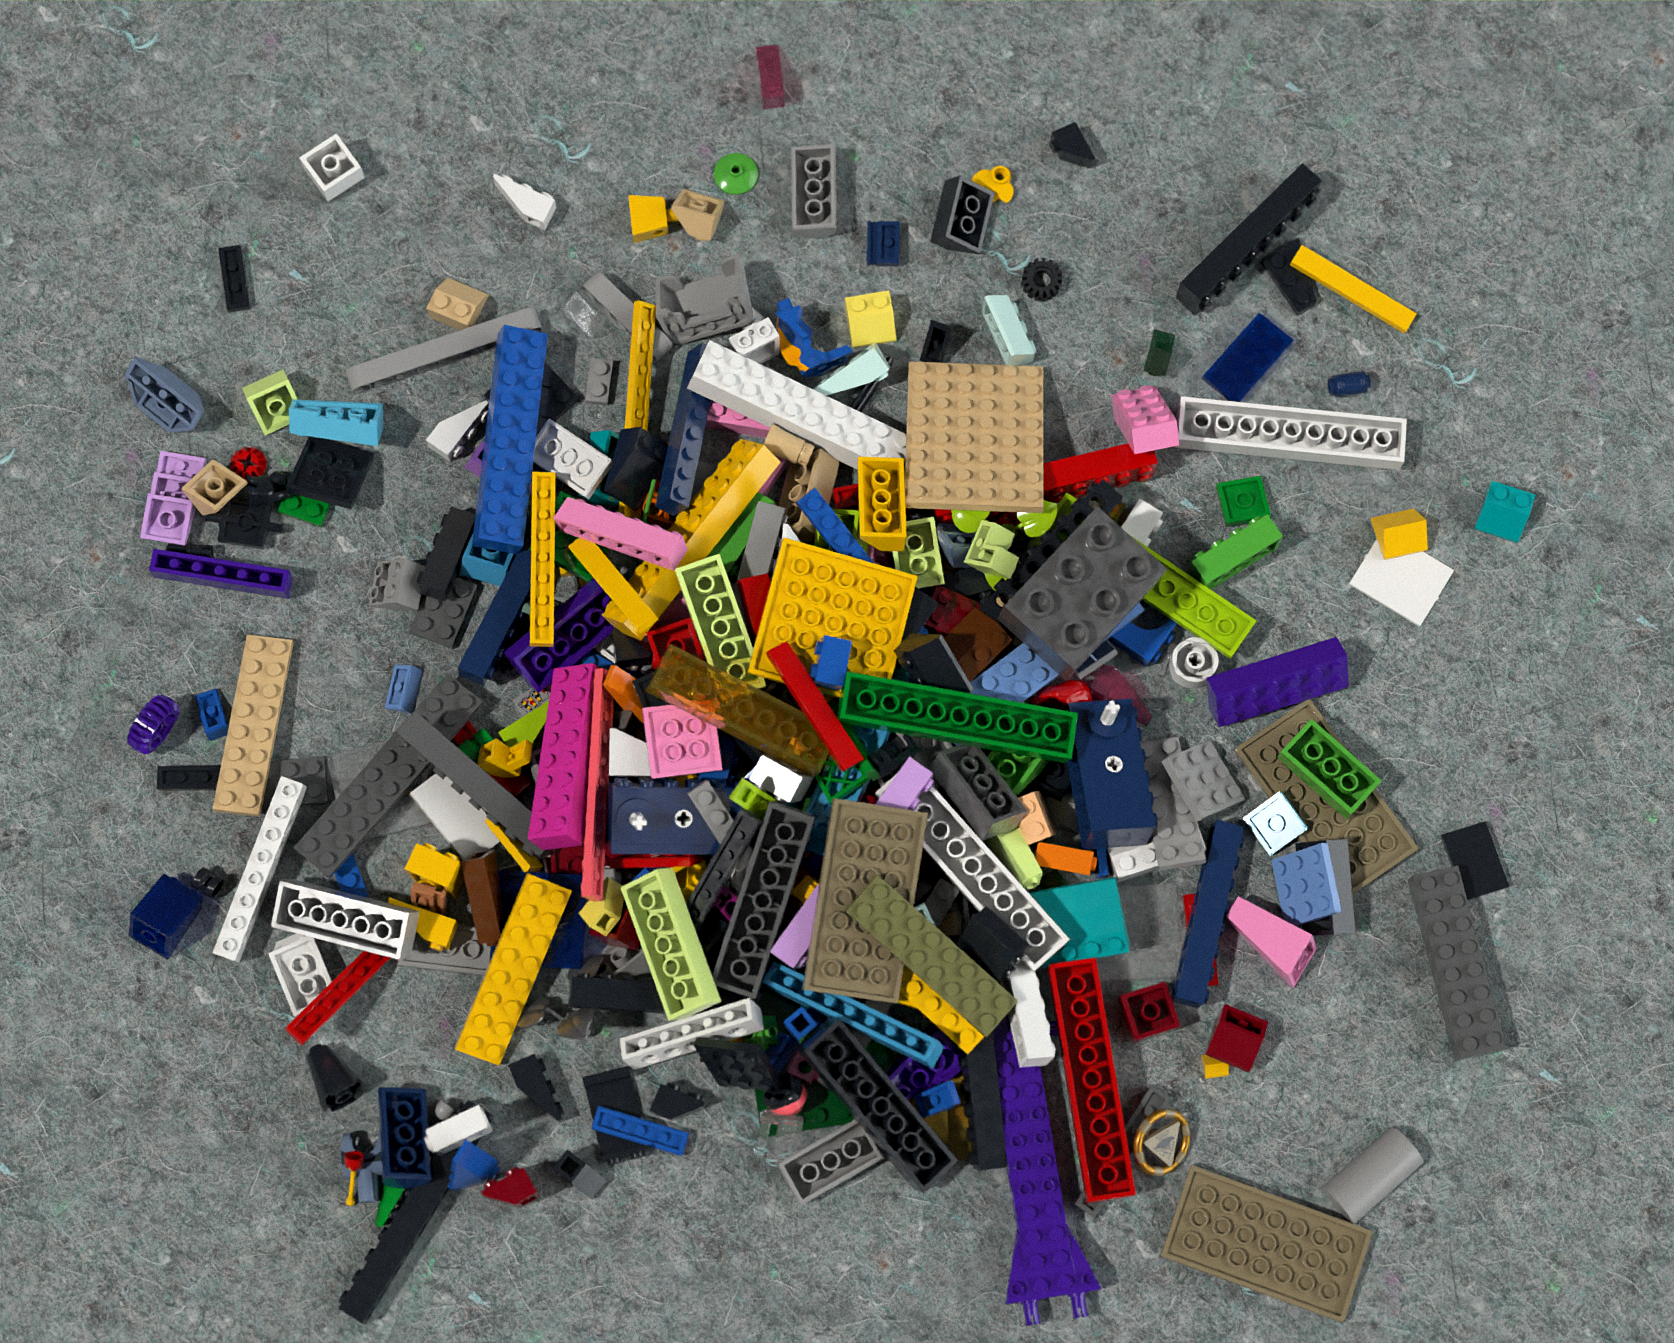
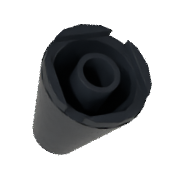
M317 1044L310 1048L307 1060L323 1111L327 1112V1108H330L332 1112L353 1103L356 1100L354 1096L358 1092L360 1094L364 1092L365 1086L363 1082L328 1045Z

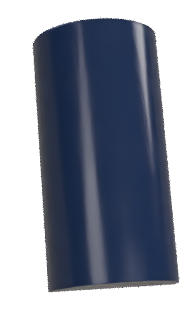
M379 1087L378 1105L383 1184L392 1188H413L424 1185L431 1180L430 1150L424 1140V1137L428 1136L425 1131L428 1129L426 1089Z

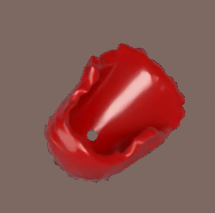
M1067 680L1042 688L1037 695H1033L1028 704L1065 711L1068 703L1092 701V695L1086 683L1080 680Z

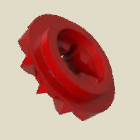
M244 446L242 449L235 451L233 457L230 458L231 471L246 481L247 475L252 477L261 476L266 470V458L262 451L255 447ZM251 457V462L255 465L248 466L245 471V466L241 462L247 461Z

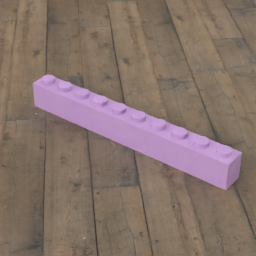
M909 757L875 805L914 811L920 802L918 796L922 791L926 793L934 782L931 779L933 773ZM819 884L770 951L794 970L797 966L801 968L807 961L808 955L806 953L809 950Z

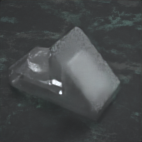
M576 291L560 307L565 320L574 323L589 339H592L606 323Z

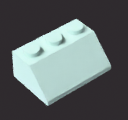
M988 295L984 297L982 314L1005 364L1008 366H1023L1033 362L1036 348L1033 341H1029L1026 336L1027 328L1024 321H1019L1016 303L1014 301L1011 302L1008 295Z

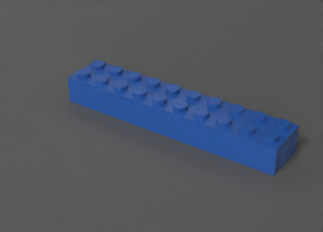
M503 325L497 334L472 546L517 554L523 547L547 333Z

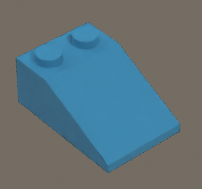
M472 534L462 558L460 574L500 587L516 554L472 546Z

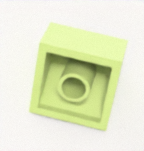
M280 370L242 388L264 435L289 425L290 404L292 399H298L284 370Z

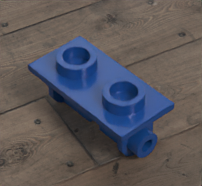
M783 1032L778 1034V1044L770 1045L769 1050L765 1052L778 1075L796 1052L795 1048L799 1045L793 1038L787 1034L785 1035Z

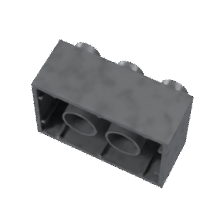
M1097 506L1009 600L997 619L1067 681L1155 586L1167 568Z

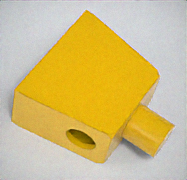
M628 195L634 243L667 235V222L679 221L671 208L666 209L664 197Z

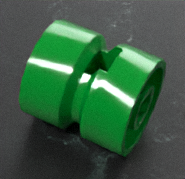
M483 727L472 735V741L467 739L457 746L476 764L478 763L480 747L493 740Z

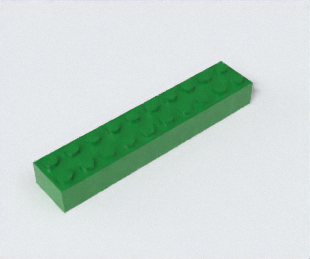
M848 671L845 675L844 686L841 688L837 719L840 723L1062 763L1072 759L1078 713Z

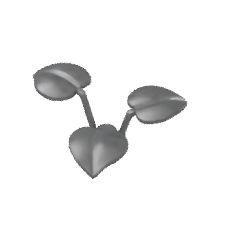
M594 955L579 960L570 968L567 979L570 981L571 977H576V973L590 974V978H593L602 963L603 956ZM540 997L524 1005L516 1025L522 1029L533 1027L543 1019L545 1013H551L561 1021L557 1028L560 1036L569 1039L587 1040V1036L593 1031V1025L591 1024L593 1011L590 1008H581L572 1011L567 1018H564L550 1007H547L549 1003L547 998Z

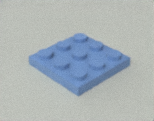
M1320 843L1271 860L1283 920L1294 926H1299L1342 912L1328 843Z

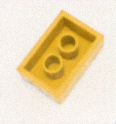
M416 843L404 868L414 882L428 883L435 887L438 892L446 890V895L453 899H456L465 880L462 864L458 857L448 852H445L443 855L437 851L436 847L428 843H424L423 846Z

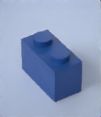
M824 635L820 641L817 640L814 649L817 660L816 664L812 663L810 669V677L813 678L816 686L840 690L844 686L852 641Z

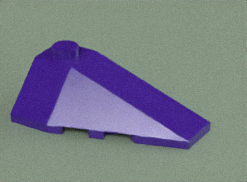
M932 1023L922 1033L938 1040L944 1047L933 1069L902 1054L886 1073L907 1100L943 1081L946 1082L952 1079L960 1071L958 1057L961 1056V1053Z

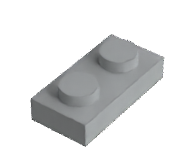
M591 358L585 397L586 403L608 406L613 360Z

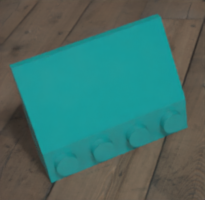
M1116 877L1028 892L1070 939L1039 968L1048 967L1049 964L1100 958L1129 952L1130 940Z

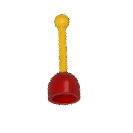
M348 1151L345 1153V1167L351 1170L349 1197L346 1199L348 1206L355 1204V1199L353 1198L355 1172L364 1163V1154L359 1151Z

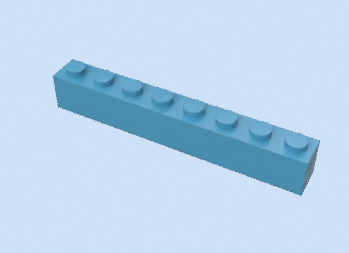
M773 961L763 980V983L770 990L825 1017L839 1018L846 1027L933 1069L944 1048L938 1040L847 996L802 989L804 975Z

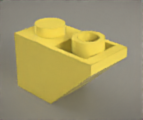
M608 876L603 881L602 901L593 902L589 900L579 912V915L589 927L604 936L609 934L621 918L624 901L621 890L623 885Z

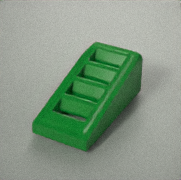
M383 1186L374 1225L382 1228L405 1188Z

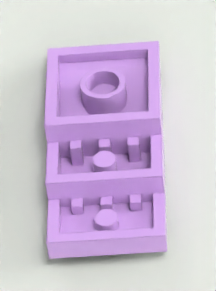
M160 451L157 472H154L151 493H148L140 538L186 545L196 507L184 494L182 487L206 466V458Z

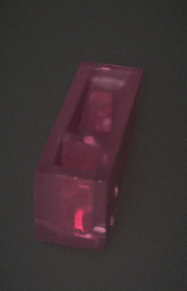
M778 45L756 47L763 109L785 107Z
M1103 664L1089 688L1091 695L1100 701L1132 699L1133 707H1136L1138 712L1137 721L1148 726L1153 716L1134 689L1116 667Z

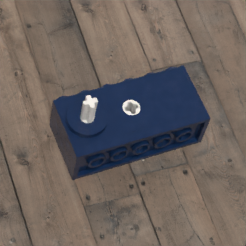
M1132 699L1068 703L1065 711L1078 713L1072 759L1067 762L1082 850L1146 845L1150 836L1153 835L1155 827L1158 825V819L1152 809L1154 798L1153 793L1149 792L1148 788L1150 781L1149 772L1144 767L1146 755L1145 750L1141 749L1140 745L1142 734L1141 729L1137 728L1136 724L1138 718L1137 708L1133 707Z
M614 778V782H609L607 848L610 853L714 855L720 844L687 794L688 791L702 782L695 778H687L685 782H678L674 778H662V782L652 781L651 778H638V782H631L629 778ZM709 779L710 785L734 821L743 807L729 797L741 779H732V783L723 782V779ZM754 837L749 844L752 850H754Z

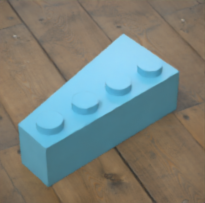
M292 399L289 407L290 433L298 436H311L378 446L383 431V403Z

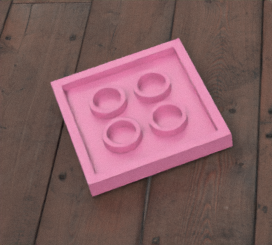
M713 700L642 708L651 779L722 770Z

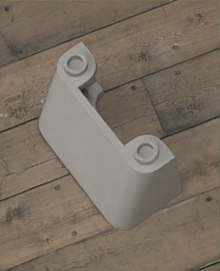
M739 254L724 259L721 263L723 273L684 285L678 277L672 275L655 279L656 318L671 342L683 344L745 326L753 320V310L744 265Z

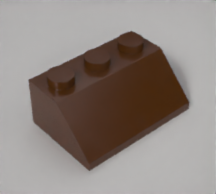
M973 608L944 637L969 682L1013 640L996 621L977 608Z

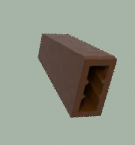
M495 850L473 853L461 861L478 943H486L488 947L498 944L505 927Z

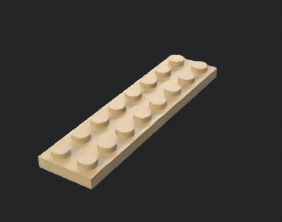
M247 635L213 803L214 812L260 817L292 655L293 640Z

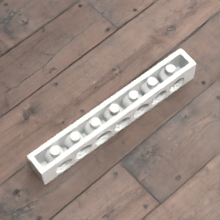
M281 776L213 950L214 954L240 962L306 792L307 786Z

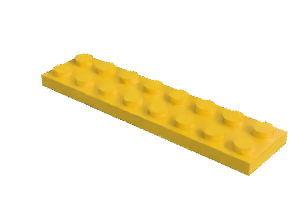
M530 873L526 874L457 1040L455 1050L500 1066L572 892L571 889Z

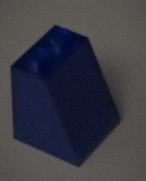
M163 873L130 913L129 937L168 960L202 909L203 896L197 890L189 889L181 884L177 878L169 877Z

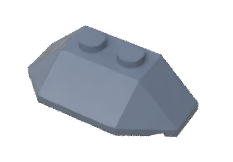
M135 357L124 375L129 383L135 405L169 433L194 430L204 413L200 395L167 368Z
M937 523L936 532L941 553L947 559V563L954 568L972 567L964 563V560L976 532L966 533L959 530L955 524Z

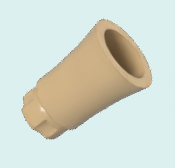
M774 423L764 442V445L774 456L795 464L797 462L803 466H807L815 447L812 444L805 443V440L784 431Z

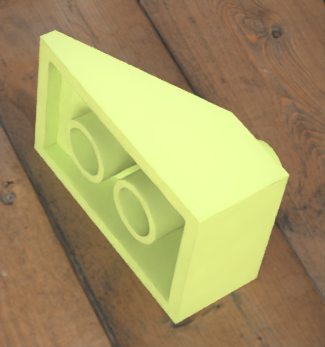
M934 517L906 521L907 538L904 550L893 551L895 569L918 576L915 586L919 589L945 585Z

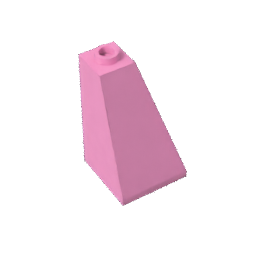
M1238 896L1235 902L1232 901L1227 912L1229 923L1289 986L1294 988L1317 949L1312 934Z

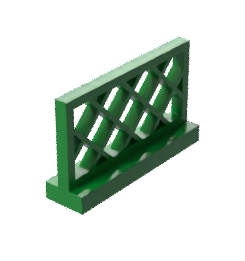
M831 699L827 703L837 717L839 704ZM807 719L791 731L799 735L804 730H811L808 742L802 741L807 747L802 756L831 805L833 798L843 799L868 780L872 779L875 781L881 777L868 759L869 754L853 726L841 723L863 757V760L847 769L843 780L835 779V771L839 766L834 759L833 762L824 761L827 748L824 743H813L816 731ZM812 747L821 748L818 759L810 758L809 755ZM822 765L831 766L828 777L820 776ZM851 769L860 771L861 777L855 781H848ZM832 782L842 784L840 792L832 796L830 793Z

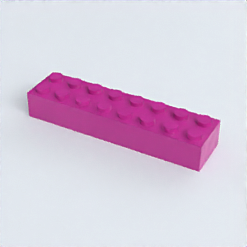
M594 663L554 668L528 840L542 850L583 846L586 826L585 814L587 813L588 768L590 763V725L593 714V680L595 678V669H600Z

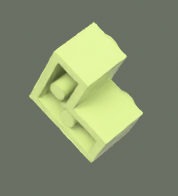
M981 520L964 563L982 573L1011 579L1019 557L1008 552L1015 534L994 522Z

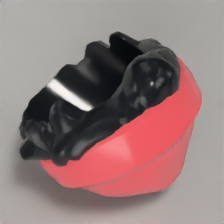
M784 1074L782 1077L779 1076L784 1084L781 1092H764L763 1105H767L775 1114L794 1116L801 1112L807 1098V1091L799 1077L794 1078L789 1074Z

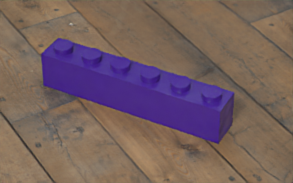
M153 549L149 571L154 578L289 599L293 581L292 574L289 570L159 549Z

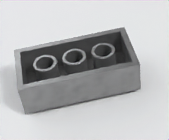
M958 745L940 751L929 768L982 841L1015 829L1027 813L1026 808L978 747Z

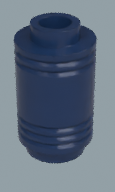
M1364 371L1332 375L1327 380V386L1330 396L1337 398L1367 393L1368 388L1371 387V380L1369 374L1366 375Z

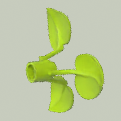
M1043 500V513L1017 512L1020 524L1014 526L1011 523H1005L1001 526L1015 534L1013 539L1017 536V530L1024 527V531L1028 536L1039 537L1053 525L1058 506L1056 503ZM951 510L956 527L966 533L976 532L981 520L987 521L985 518L990 514V511ZM984 573L992 588L1000 579L1004 578ZM1013 581L1012 586L1014 587L1019 581Z

